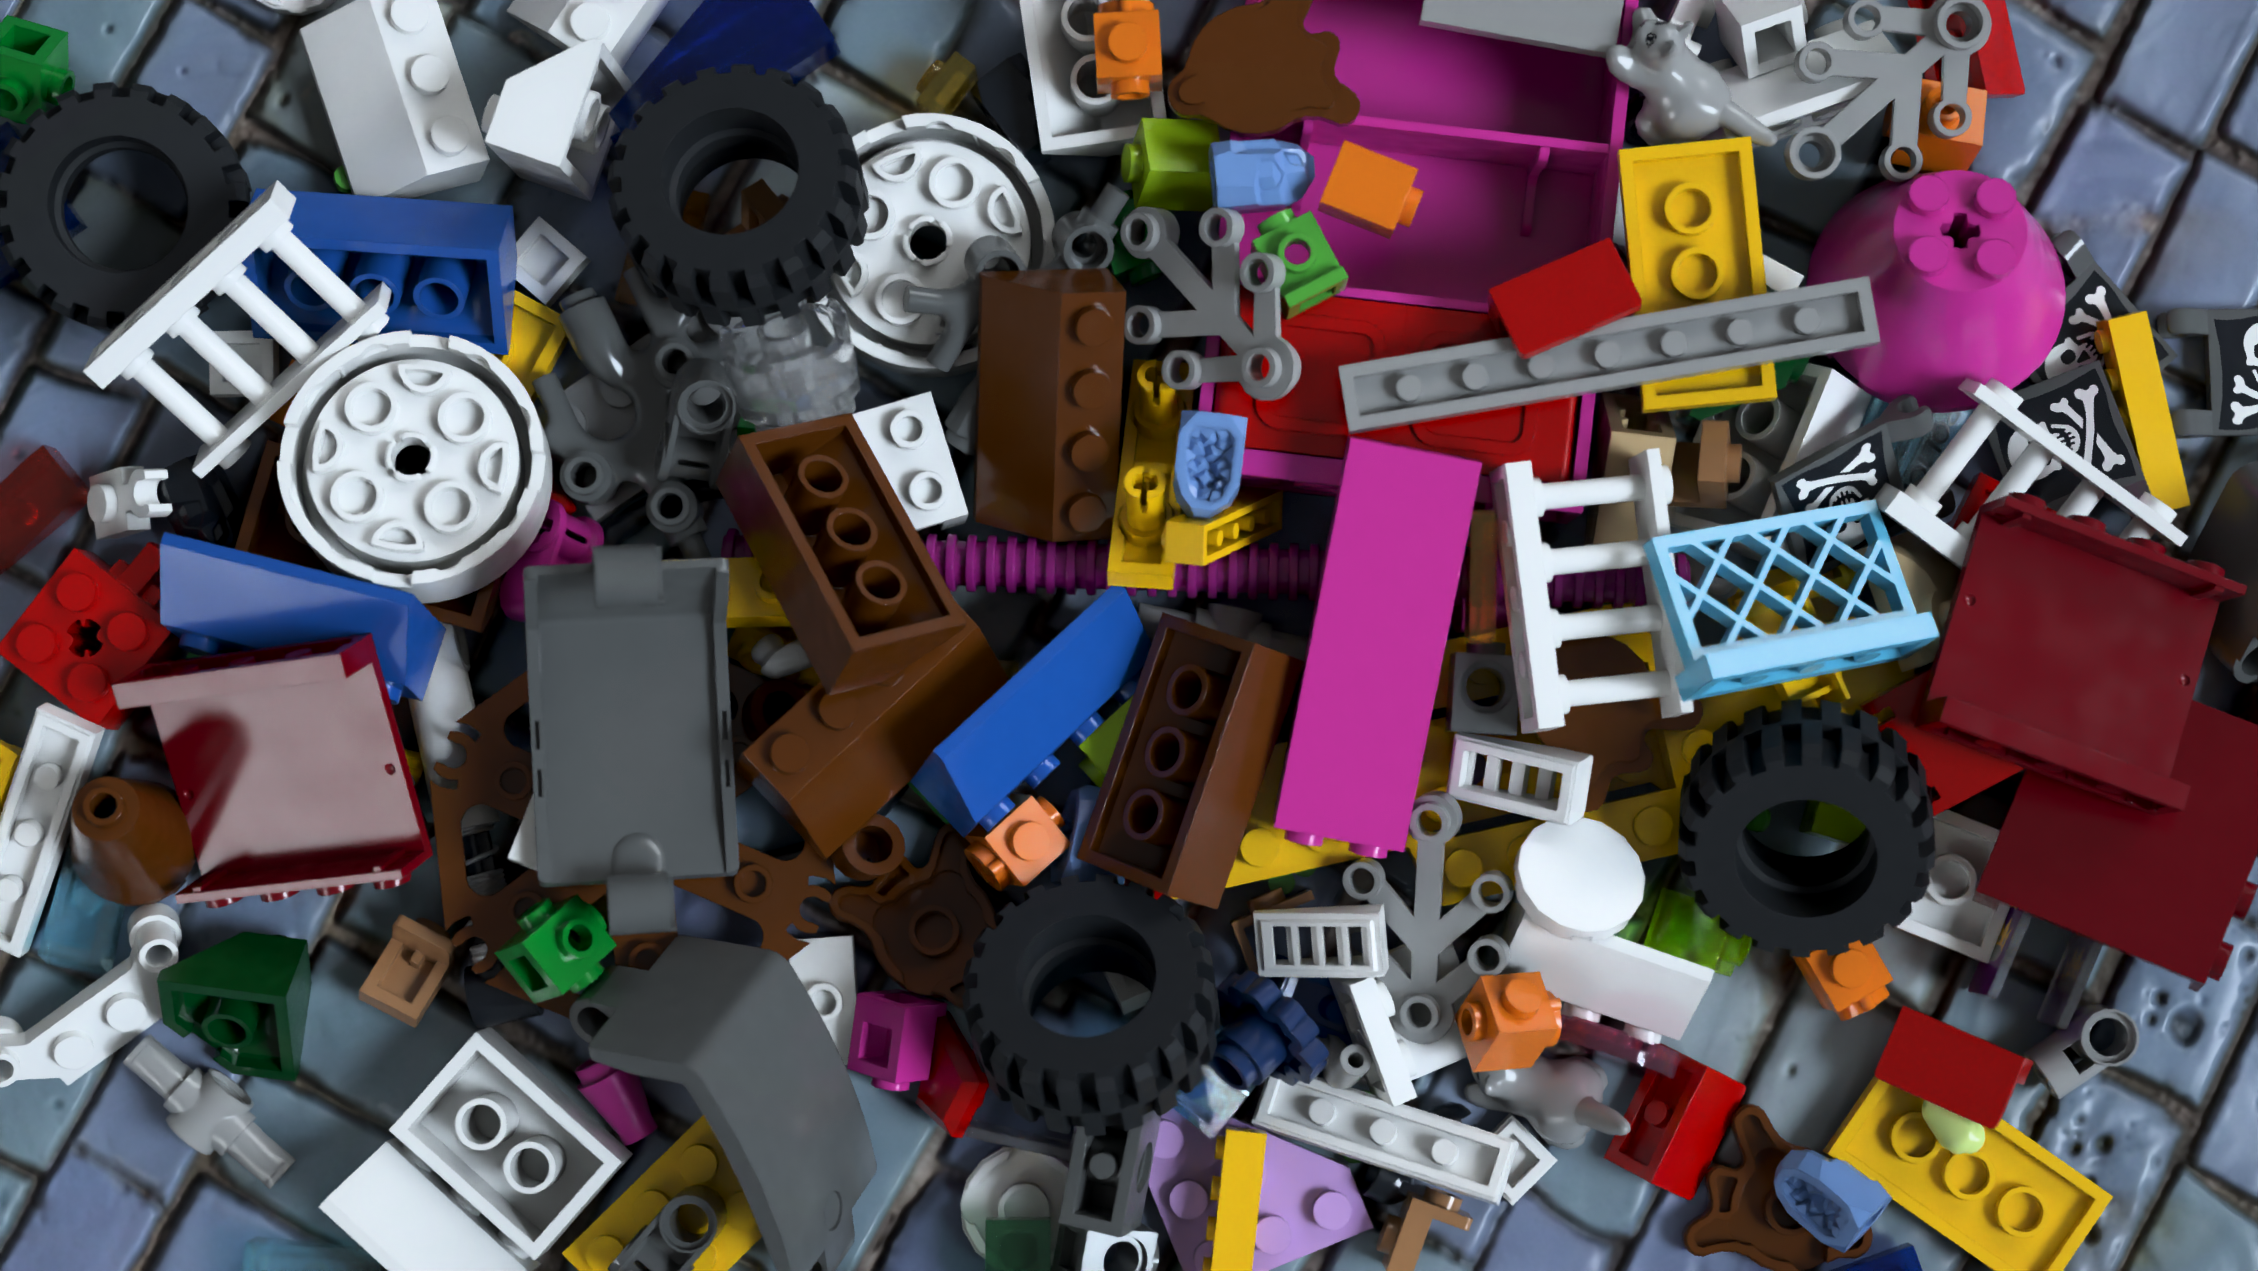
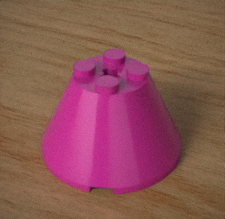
M1949 170L1919 173L1913 178L1902 182L1886 180L1860 192L1846 202L1826 224L1817 239L1807 270L1806 287L1869 276L1881 342L1876 346L1826 355L1829 359L1834 357L1848 373L1858 380L1857 386L1868 394L1887 403H1891L1901 395L1911 394L1917 399L1919 408L1927 406L1931 409L1932 413L1966 411L1974 409L1979 405L1958 389L1959 385L1966 378L1986 385L1992 377L2013 390L2037 368L2039 369L2046 360L2057 340L2065 312V279L2059 257L2048 235L2036 219L2017 200L2016 191L2010 183L2000 178H1990L1972 171Z

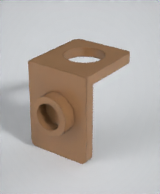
M1282 887L1266 892L1246 901L1250 913L1229 921L1249 970L1258 974L1257 960L1244 931V928L1254 924L1253 912L1255 910L1295 908L1315 899L1311 889H1306L1287 898Z

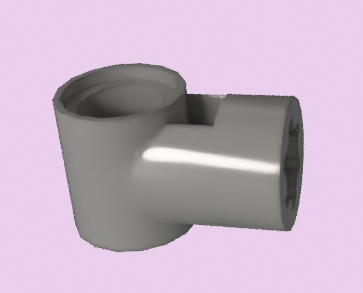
M2087 1004L2074 1012L2066 1030L2058 1029L2024 1052V1056L2034 1061L2031 1069L2050 1094L2059 1100L2108 1066H2119L2128 1062L2137 1051L2139 1030L2135 1021L2127 1013L2102 1004ZM2109 1018L2115 1027L2114 1041L2107 1049L2095 1051L2090 1043L2089 1033L2091 1028L2097 1021ZM2069 1046L2079 1056L2083 1057L2075 1065L2072 1064L2063 1052Z

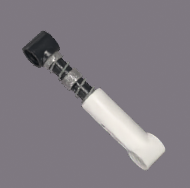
M443 622L440 623L446 628L423 702L408 698L431 807L430 780L438 786L448 789H457L458 781H450L439 776L433 769L436 762L450 768H458L466 761L467 753L465 748L447 739L450 731L465 733L474 741L481 736L471 726L456 722L475 708L468 676V670L470 669L469 649L464 628ZM476 805L467 810L462 819L467 880L474 892L479 895L489 896L499 892L507 885L504 878L505 874L502 873L504 869H497L494 853L499 850V846L492 844L489 830L495 827L492 824L500 822L497 809L487 805ZM468 916L469 922L464 927L473 925L471 916ZM473 937L475 946H472L469 950L472 951L470 954L473 956L471 958L473 960L472 963L476 964L486 956L487 945L481 938ZM499 959L495 966L487 972L475 974L472 970L474 965L466 966L464 969L466 999L473 1022L478 1029L543 1015L544 1008L483 983L494 978L504 968L503 963Z

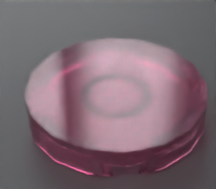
M1561 1014L1562 1027L1558 1040L1559 1043L1623 1066L1656 1076L1674 1079L1681 1058L1676 1051L1654 1042L1653 1045H1644V1041L1629 1036L1621 1030L1575 1016L1570 1018Z

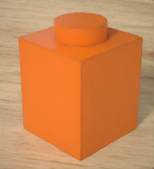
M1344 140L1317 211L1391 239L1397 223L1408 228L1410 227L1423 195V190L1412 186L1418 169Z

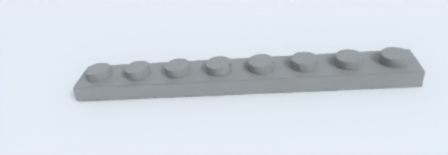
M1869 276L1624 317L1528 359H1521L1518 356L1510 338L1507 337L1338 366L1349 434L1871 347L1878 345L1881 341Z

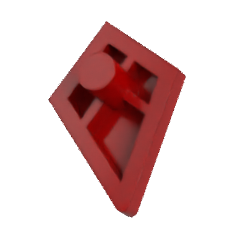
M946 1011V1016L937 1017L929 1080L921 1081L916 1104L951 1137L962 1139L976 1110L984 1102L989 1083L986 1074L981 1072L976 1055L953 1012Z

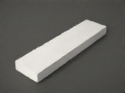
M48 702L36 708L0 816V950L18 958L27 953L31 947L71 830L74 798L78 791L87 783L105 731L104 727Z
M1269 1075L1266 1078L1251 1122L1255 1127L1496 1206L1500 1204L1519 1145L1516 1140L1411 1106L1400 1104L1393 1107L1380 1100L1378 1096L1355 1088L1336 1089L1330 1086L1325 1079L1317 1076L1309 1084L1298 1081L1294 1086H1290L1281 1079L1279 1080Z

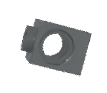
M1467 641L1466 653L1454 652L1450 654L1445 732L1501 736L1517 735L1519 705L1512 656L1505 655L1506 643ZM1477 669H1485L1492 672L1500 683L1499 697L1488 707H1482L1472 702L1466 691L1467 680Z
M1060 1223L1052 1271H1156L1159 1263L1158 1232L1141 1223V1226L1122 1238ZM1117 1243L1115 1256L1108 1264L1103 1265L1106 1251L1113 1244Z

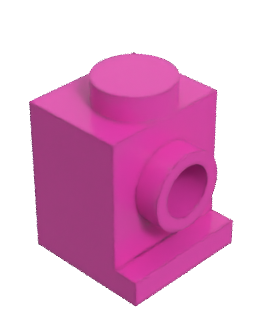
M901 989L857 993L847 1069L871 1076L872 1086L890 1091L909 1090L910 1082L929 1080L937 1017L946 1016L947 1003Z

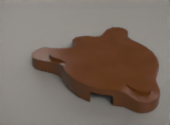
M1262 0L1255 4L1236 6L1215 16L1202 28L1196 37L1184 69L1171 81L1168 88V102L1175 114L1182 118L1202 119L1212 125L1215 123L1225 130L1238 133L1239 137L1260 138L1279 133L1292 124L1305 120H1320L1338 127L1348 126L1355 122L1359 114L1360 101L1356 93L1342 84L1335 76V65L1340 49L1338 37L1330 31L1311 34L1304 28L1303 22L1313 0Z
M1604 636L1562 641L1560 648H1555L1558 675L1564 674L1567 680L1649 672L1639 656L1626 644L1612 637ZM1659 697L1570 707L1568 714H1563L1565 726L1549 731L1534 732V735L1544 746L1593 755L1585 812H1592L1598 810L1605 802L1609 784L1615 776L1643 772L1651 767L1653 754L1645 742V736L1649 730H1691L1699 724L1703 715V707L1701 702L1696 699L1693 700L1694 712L1677 717L1662 718Z
M945 824L937 832L929 862L924 867H914L903 856L902 862L893 871L877 877L870 885L842 886L835 889L828 906L830 913L839 922L858 928L868 937L876 959L892 981L909 992L919 996L944 999L956 1008L964 1010L962 996L966 992L963 983L965 965L971 957H975L973 944L981 931L986 927L995 930L994 915L996 912L986 892L974 880L971 863L964 853V850L970 843L951 824Z
M1752 1103L1740 1105L1732 1114L1730 1126L1741 1153V1161L1733 1168L1714 1164L1707 1169L1705 1185L1708 1195V1207L1702 1214L1693 1218L1685 1225L1682 1231V1242L1685 1249L1695 1256L1702 1257L1722 1251L1736 1252L1747 1256L1761 1267L1773 1271H1801L1839 1258L1856 1259L1863 1256L1869 1250L1873 1241L1871 1227L1855 1244L1843 1253L1821 1243L1786 1212L1775 1192L1774 1177L1776 1168L1791 1150L1812 1149L1789 1143L1780 1137L1765 1111L1759 1106Z

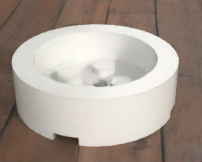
M915 113L903 115L901 119L881 124L867 132L863 130L852 137L868 189L869 209L864 213L868 227L864 242L858 247L851 245L856 260L847 274L841 277L834 273L829 278L833 290L820 301H815V303L839 338L853 351L879 367L895 373L924 378L961 375L977 370L978 325L949 372L941 371L930 364L926 358L942 334L945 322L938 315L904 312L903 296L906 286L949 289L964 283L969 278L964 265L967 249L975 240L989 235L1005 239L1021 258L1027 269L1037 270L1043 268L1058 254L1052 244V231L1055 226L1054 215L1049 198L1033 166L1016 147L995 131L966 118L949 114ZM921 227H937L947 237L946 250L934 259L921 260L911 251V237ZM993 258L988 261L984 269L994 267L998 263L999 258Z
M408 330L380 334L359 341L332 356L321 365L298 391L287 411L283 422L286 427L281 442L280 459L277 461L280 492L295 526L316 556L336 575L412 593L422 604L451 600L485 587L502 576L527 551L543 524L552 493L553 469L549 443L535 406L519 379L504 363L485 349L465 339L452 335L446 338L434 335L412 334ZM409 445H420L430 451V462L425 468L426 472L423 475L420 473L405 475L396 471L395 460L403 448Z

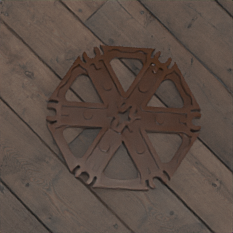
M728 662L729 689L738 705L737 714L731 721L735 797L737 798L753 786L735 767L741 754L754 743L745 731L742 722V707L747 696L757 686L769 680ZM527 671L456 721L477 730L481 736L476 741L460 731H450L447 739L465 748L467 753L466 761L458 768H450L436 762L433 769L439 776L445 779L458 781L457 789L440 787L430 780L445 931H448L455 922L471 916L473 925L463 927L456 932L451 941L455 947L464 944L472 937H478L485 941L487 954L483 960L477 962L472 967L475 974L487 972L495 966L499 959L495 952L522 929L516 922L517 918L539 900L549 897L554 903L578 894L582 901L592 905L606 894V884L542 887L538 883L537 871L532 869L527 870L499 892L489 896L477 894L468 884L462 834L464 814L473 806L487 805L523 820L533 795L532 755L530 752L512 745L505 735V723L509 716L529 702ZM805 840L804 848L799 856L788 861L776 859L738 842L739 870L736 875L674 880V886L755 920L763 932V941L759 948L775 951L786 960H789L810 944L799 941L788 934L786 929L791 923L797 930L804 933H816L819 928L818 925L806 921L801 916L800 905L803 900L808 897H816L821 901L830 903L832 898L827 889L818 885H808L809 876L825 878L836 885L834 864L831 857L829 856L824 861ZM678 930L677 932L612 936L613 941L617 944L614 948L615 965L649 970L678 936ZM505 966L494 978L483 982L533 1003ZM568 990L561 996L535 1005L569 1019L570 1008L580 994H573Z

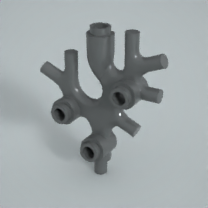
M1107 183L1092 209L1083 206L1081 211H1073L1062 216L1056 222L1052 231V244L1058 254L1049 264L1037 270L1106 268L1113 258V238L1119 230L1114 221L1130 196L1116 186ZM1086 233L1083 241L1072 245L1073 240L1078 235ZM983 236L969 246L964 259L965 269L969 278L964 283L949 289L906 286L903 296L904 312L938 315L945 322L942 334L926 358L930 364L941 371L949 372L978 325L980 272L1031 270L1027 269L1012 246L999 236ZM993 258H999L998 263L994 267L984 269L988 261ZM977 376L965 387L944 420L945 425L948 427L944 432L946 441L971 456H975ZM1121 397V408H1122V406H1123V398Z
M634 266L626 270L623 276L650 331L651 340L644 349L634 350L628 346L604 296L598 297L593 287L577 291L559 302L563 312L559 315V320L576 356L597 379L629 396L636 412L633 425L623 436L610 440L595 438L585 432L573 412L556 373L552 372L532 382L546 412L547 418L543 429L549 443L551 458L562 465L560 470L562 488L571 498L587 506H599L613 498L621 482L632 481L637 483L649 495L646 501V513L649 521L664 533L670 548L679 546L684 559L712 558L702 537L708 531V528L703 520L704 508L700 497L687 486L685 478L669 476L666 481L655 480V454L660 430L666 420L673 379L676 375L668 372L670 359L675 355L682 354L687 356V362L695 358H710L720 363L738 355V352L727 331L701 343L692 341L687 335V325L693 317H688L674 310L668 298H658L647 286L641 272L637 271ZM586 467H594L597 473L595 482L589 487L581 488L578 483L579 473ZM670 498H681L683 503L682 512L676 518L667 519L663 513L664 504Z

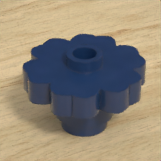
M1246 969L1241 975L1232 972L1216 988L1219 1012L1225 1020L1222 1023L1223 1029L1216 1035L1217 1046L1212 1061L1209 1063L1217 1075L1228 1085L1239 1091H1245L1251 1084L1260 1085L1269 1075L1276 1079H1281L1290 1086H1294L1298 1081L1309 1084L1327 1066L1326 1059L1329 1057V1051L1316 1037L1319 1034L1318 1026L1296 1000L1283 996L1272 980Z

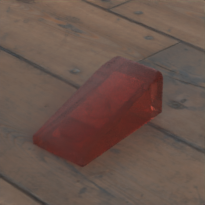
M43 444L0 483V575L87 504V496L90 489L56 448Z

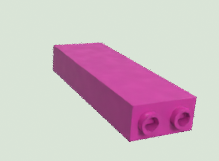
M1348 435L1273 814L1274 828L1285 830L1284 839L1309 846H1322L1324 837L1350 842L1348 851L1380 859L1387 858L1388 850L1404 852L1482 462L1479 460Z

